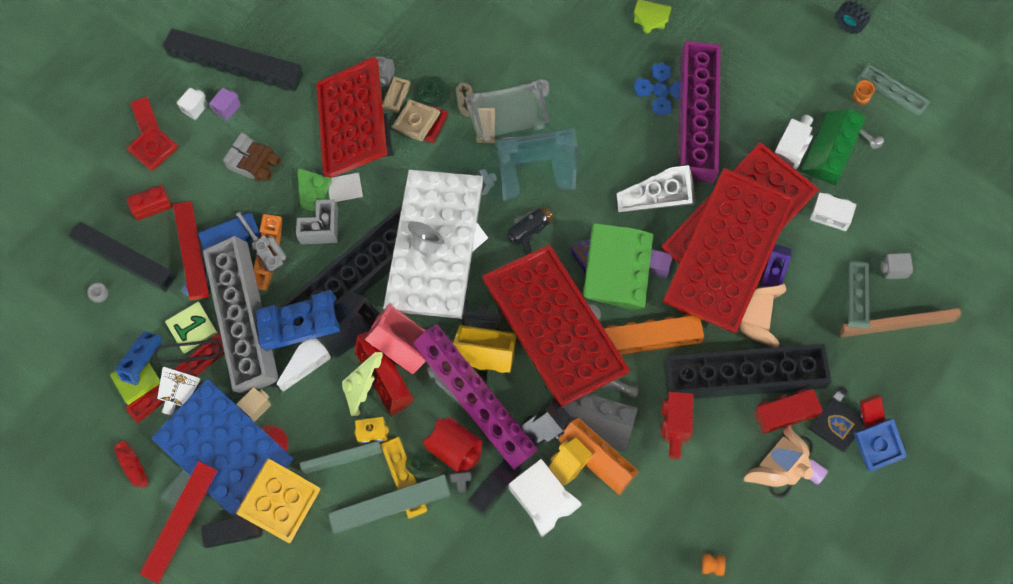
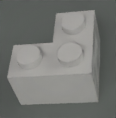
M335 199L316 200V217L297 218L296 236L300 244L338 243V207Z

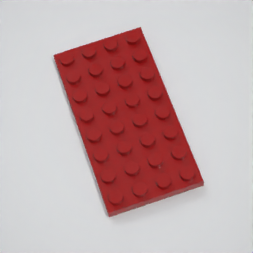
M761 142L732 171L795 197L782 230L819 190L818 187ZM712 193L661 246V249L671 255L679 264Z
M724 168L663 303L736 334L795 197Z
M550 244L482 276L483 282L560 408L630 372L626 362Z

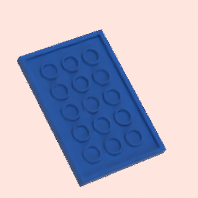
M208 378L151 438L190 476L198 461L217 469L218 472L207 492L234 518L241 517L235 513L267 458L284 468H287L294 461V458Z

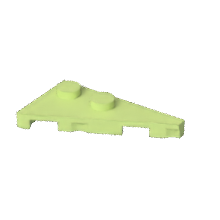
M375 352L342 381V388L346 395L351 416H358L360 414L359 404L366 400L367 392L370 390L374 380V376L371 375L374 368H379L383 356L382 352Z

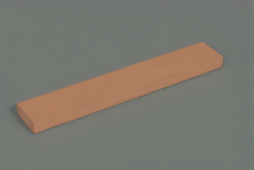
M955 308L870 320L868 329L848 327V323H846L839 330L840 337L955 322L961 316L960 309Z

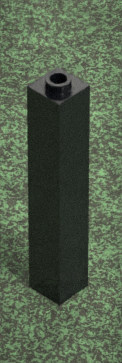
M81 221L72 228L69 237L76 244L165 293L176 279L171 270Z

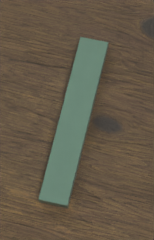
M442 475L328 514L333 533L337 534L451 496L446 476Z

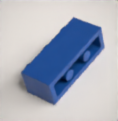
M242 214L255 236L260 239L261 233L253 214ZM239 217L231 221H224L213 228H206L203 232L198 233L204 250L233 236L242 239L248 244L254 242Z

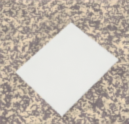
M359 173L331 178L332 183L328 190L330 200L335 199V202L363 197Z

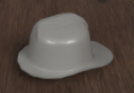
M411 222L408 224V229L413 235V248L419 251L425 258H429L431 254L436 253L439 246L444 244V240L429 225L421 222Z

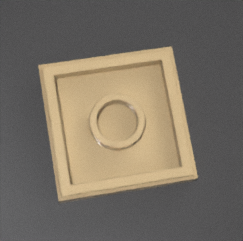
M409 99L391 128L397 133L422 142L440 112L436 108Z

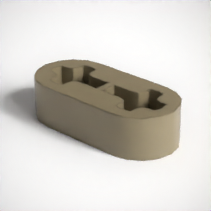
M461 83L456 88L459 112L462 116L469 117L475 112L473 92L469 84ZM462 90H466V97H463ZM464 103H468V110L465 109Z

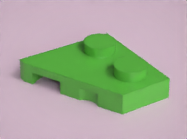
M298 168L301 207L316 212V200L325 199L332 179Z

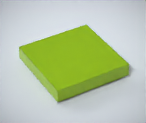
M150 361L147 362L139 374L140 381L137 385L122 382L116 371L110 374L128 405L158 386L161 381Z

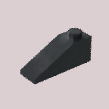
M504 459L469 498V506L485 518L509 488V483L516 479L522 469L519 466L513 469Z

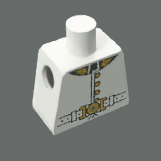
M163 367L157 398L165 401L162 413L173 415L176 406H182L193 394L200 378Z

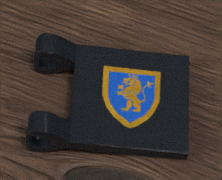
M843 386L840 387L810 427L813 432L842 453L846 451L855 439L854 432L861 430L864 426L862 414L859 416L840 402L848 392Z

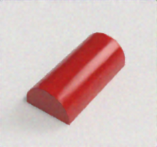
M369 332L357 336L354 353L361 364L375 352H381L365 340ZM382 352L383 356L379 368H374L371 375L374 376L372 385L392 417L406 409L413 402L414 397L392 359Z

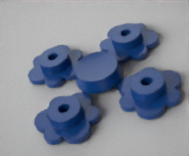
M660 62L652 66V76L660 82L653 86L650 84V80L638 78L633 89L636 90V95L639 97H648L650 92L654 91L658 99L653 100L652 111L659 113L660 116H664L672 111L671 101L666 100L665 96L670 91L671 94H674L673 97L675 99H679V82L675 81L669 89L664 81L671 77V67Z

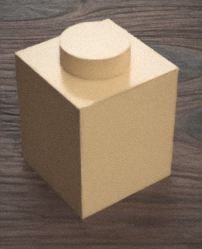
M254 387L237 403L253 421H256L271 406L267 400L269 396L262 389L257 391Z

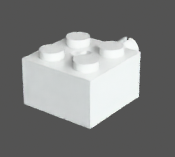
M803 115L800 122L791 119L775 151L777 156L794 169L798 168L813 137L810 135L813 128L810 127L813 118L809 115Z

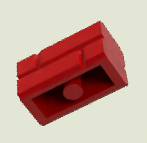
M162 184L126 197L130 211L137 221L173 208L169 194Z

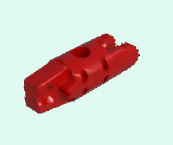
M122 440L114 446V450L126 477L129 478L135 487H147L149 480L139 458L128 442Z

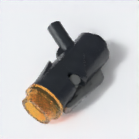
M547 207L538 210L534 209L516 218L514 225L508 229V240L512 244L519 245L522 243L525 254L532 253L530 245L532 235L538 234L544 227L549 225L554 219L553 214Z

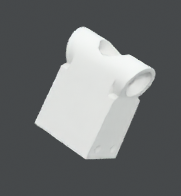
M542 459L509 483V490L533 519L541 537L555 527V522L558 518L569 516L582 506L573 495L565 491L564 487Z

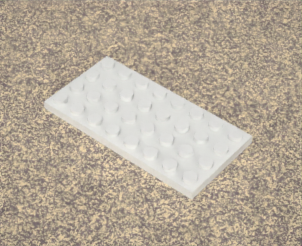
M409 170L384 309L388 304H391L402 313L462 319L484 180L483 176ZM421 222L429 225L444 240V244L439 246L436 253L431 254L429 258H425L419 251L413 248V235L408 229L409 223Z

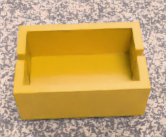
M460 325L453 344L471 367L479 370L488 369L499 373H510L516 352L517 336L511 332Z

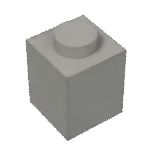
M911 253L887 254L884 260L881 261V272L884 273L885 279L909 278L913 272Z

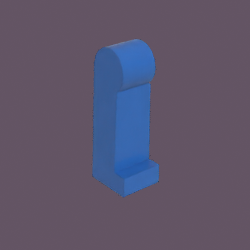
M143 332L115 368L122 382L133 385L138 384L140 381L139 374L154 351L161 345L160 335Z

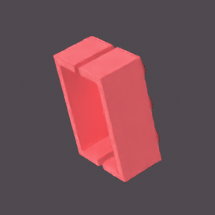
M388 304L376 317L365 340L411 374H414L426 362L413 345L426 330L402 312L396 310L391 304Z

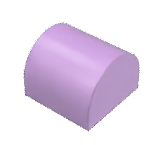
M812 459L810 460V467L813 469V475L810 480L818 485L826 476L828 470Z

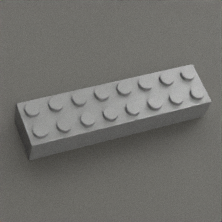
M233 236L204 250L203 254L232 389L235 392L246 395L253 387L259 390L278 382L279 378L272 350L265 351L259 345L256 310L262 309L248 243Z

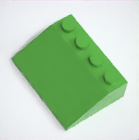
M592 224L583 297L630 311L645 308L653 234L633 228Z

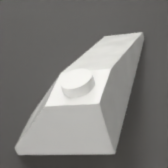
M690 166L668 168L639 184H635L617 193L618 212L696 204Z

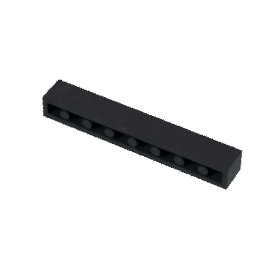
M171 28L163 43L167 55L172 58L184 59L189 63H198L203 67H212L220 72L226 71L237 77L243 76L252 81L264 82L269 86H278L286 91L292 90L296 92L304 75L300 64Z

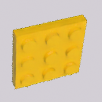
M267 458L235 514L287 543H291L321 488Z

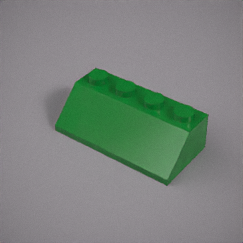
M850 109L828 111L801 172L836 186L866 116Z

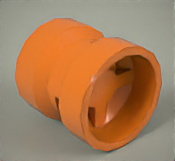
M862 80L857 84L852 94V99L856 104L865 105L870 101L875 91L873 83Z
M703 553L701 573L709 575L714 572L717 576H724L725 555L718 554L714 557L710 553Z

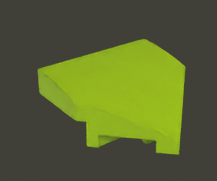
M638 0L634 10V22L640 24L646 34L651 33V29H664L665 23L669 20L672 7Z

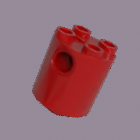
M450 416L445 419L439 418L434 425L436 429L423 441L426 449L457 473L473 468L481 458L483 441Z

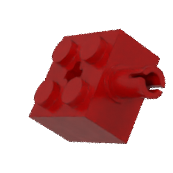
M669 392L661 405V416H664L660 425V435H664L663 442H669L668 458L681 459V443H688L692 435L693 394Z

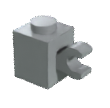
M375 57L378 59L380 85L381 87H390L395 71L393 59Z

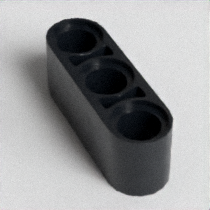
M242 517L201 526L203 548L218 547L263 536L262 528Z

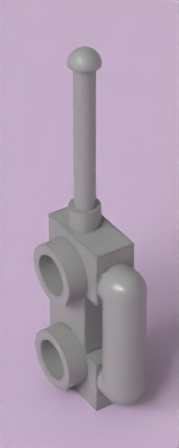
M237 212L236 216L239 217L253 238V250L257 251V256L261 257L268 271L272 273L284 265L282 261L286 259V255L274 237L269 236L266 238L264 235L258 239L241 215V212ZM269 246H271L277 256H273L268 248Z

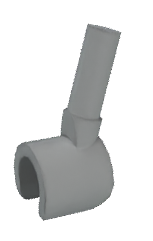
M863 129L860 130L859 133L870 141L871 148L877 149L883 146L881 143L884 142V139L881 136L873 138Z

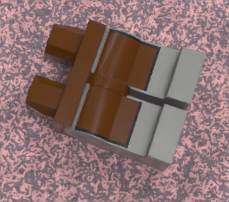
M243 133L239 135L233 144L234 148L231 147L223 159L227 169L254 179L257 182L261 180L269 181L273 174L268 169L270 165L278 167L282 162L280 156L274 153L272 147L258 143Z

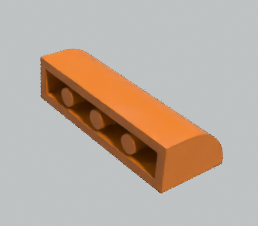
M580 418L571 421L558 441L562 444L566 440L570 442L576 437L593 454L586 466L620 496L640 471Z

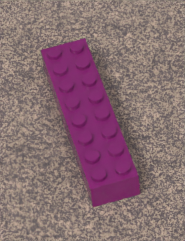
M685 41L680 52L677 167L689 165L693 181L713 183L719 170L721 45Z

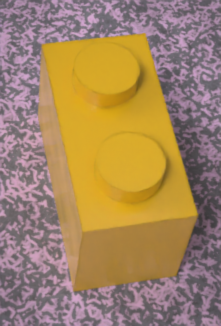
M576 437L570 442L568 440L563 442L558 448L560 452L554 454L550 459L552 463L548 468L563 486L575 479L593 456Z

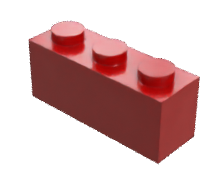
M801 389L795 392L793 396L783 395L778 397L777 401L771 403L764 401L758 404L754 414L764 435L785 428L788 425L791 426L818 417L823 410L814 389L808 391Z

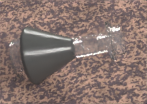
M619 379L599 388V390L618 389L629 394V399H636L640 390L637 385L631 387L620 382Z

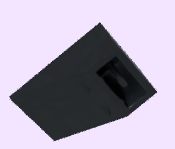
M348 291L335 309V317L339 324L340 332L317 337L316 339L335 358H339L356 345L358 335L370 331L376 317L380 313L364 296Z

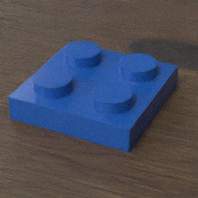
M892 418L854 432L867 471H874L907 457L894 419Z

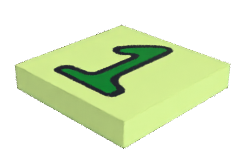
M199 301L165 321L178 344L206 341L218 333ZM200 344L180 346L185 354Z

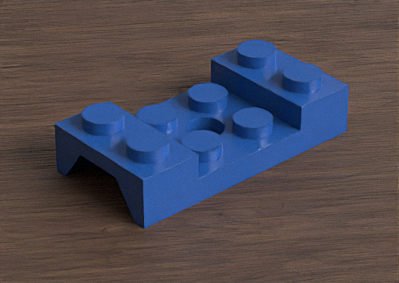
M329 290L314 294L312 299L280 308L273 305L256 310L259 345L265 351L340 332L334 310L336 296ZM298 319H304L300 326H295Z

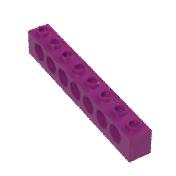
M437 324L426 330L413 343L513 469L538 450Z

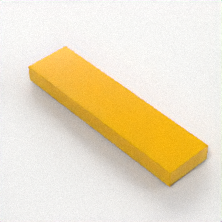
M396 437L381 443L380 445L397 490L417 484L400 438ZM425 504L406 510L408 519L428 512Z

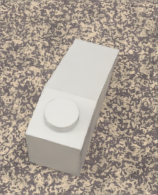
M316 338L302 341V344L298 346L277 382L280 389L285 391L330 360L331 356L326 348Z

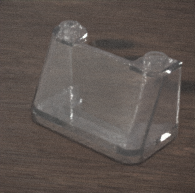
M540 80L533 81L531 84H522L488 93L471 94L465 98L477 137L482 139L483 142L493 140V136L533 127L534 131L544 129V125L550 123Z

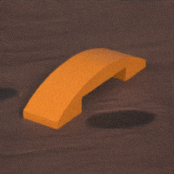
M263 214L259 231L261 237L264 235L266 238L272 236L280 246L282 217ZM269 246L268 248L273 256H277L271 246ZM256 256L254 274L259 290L267 291L273 272L268 271L260 256Z

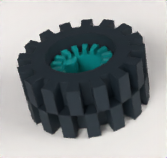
M852 0L845 1L835 13V20H837L838 25H841V29H846L847 33L850 31V34H854V32L858 34L870 22L871 17L869 16L870 13L866 12V7L863 8L861 3L858 5L857 1L853 2Z

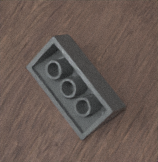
M587 394L563 407L570 415L567 421L568 425L576 418H580L611 447L626 452L638 408Z

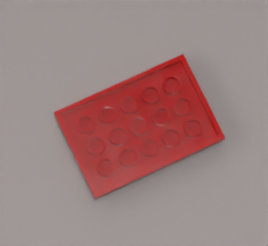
M371 57L316 82L323 177L332 178L386 156L387 146L378 59Z

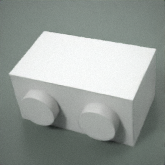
M819 193L810 220L847 231L857 204L847 199L833 197L828 193Z

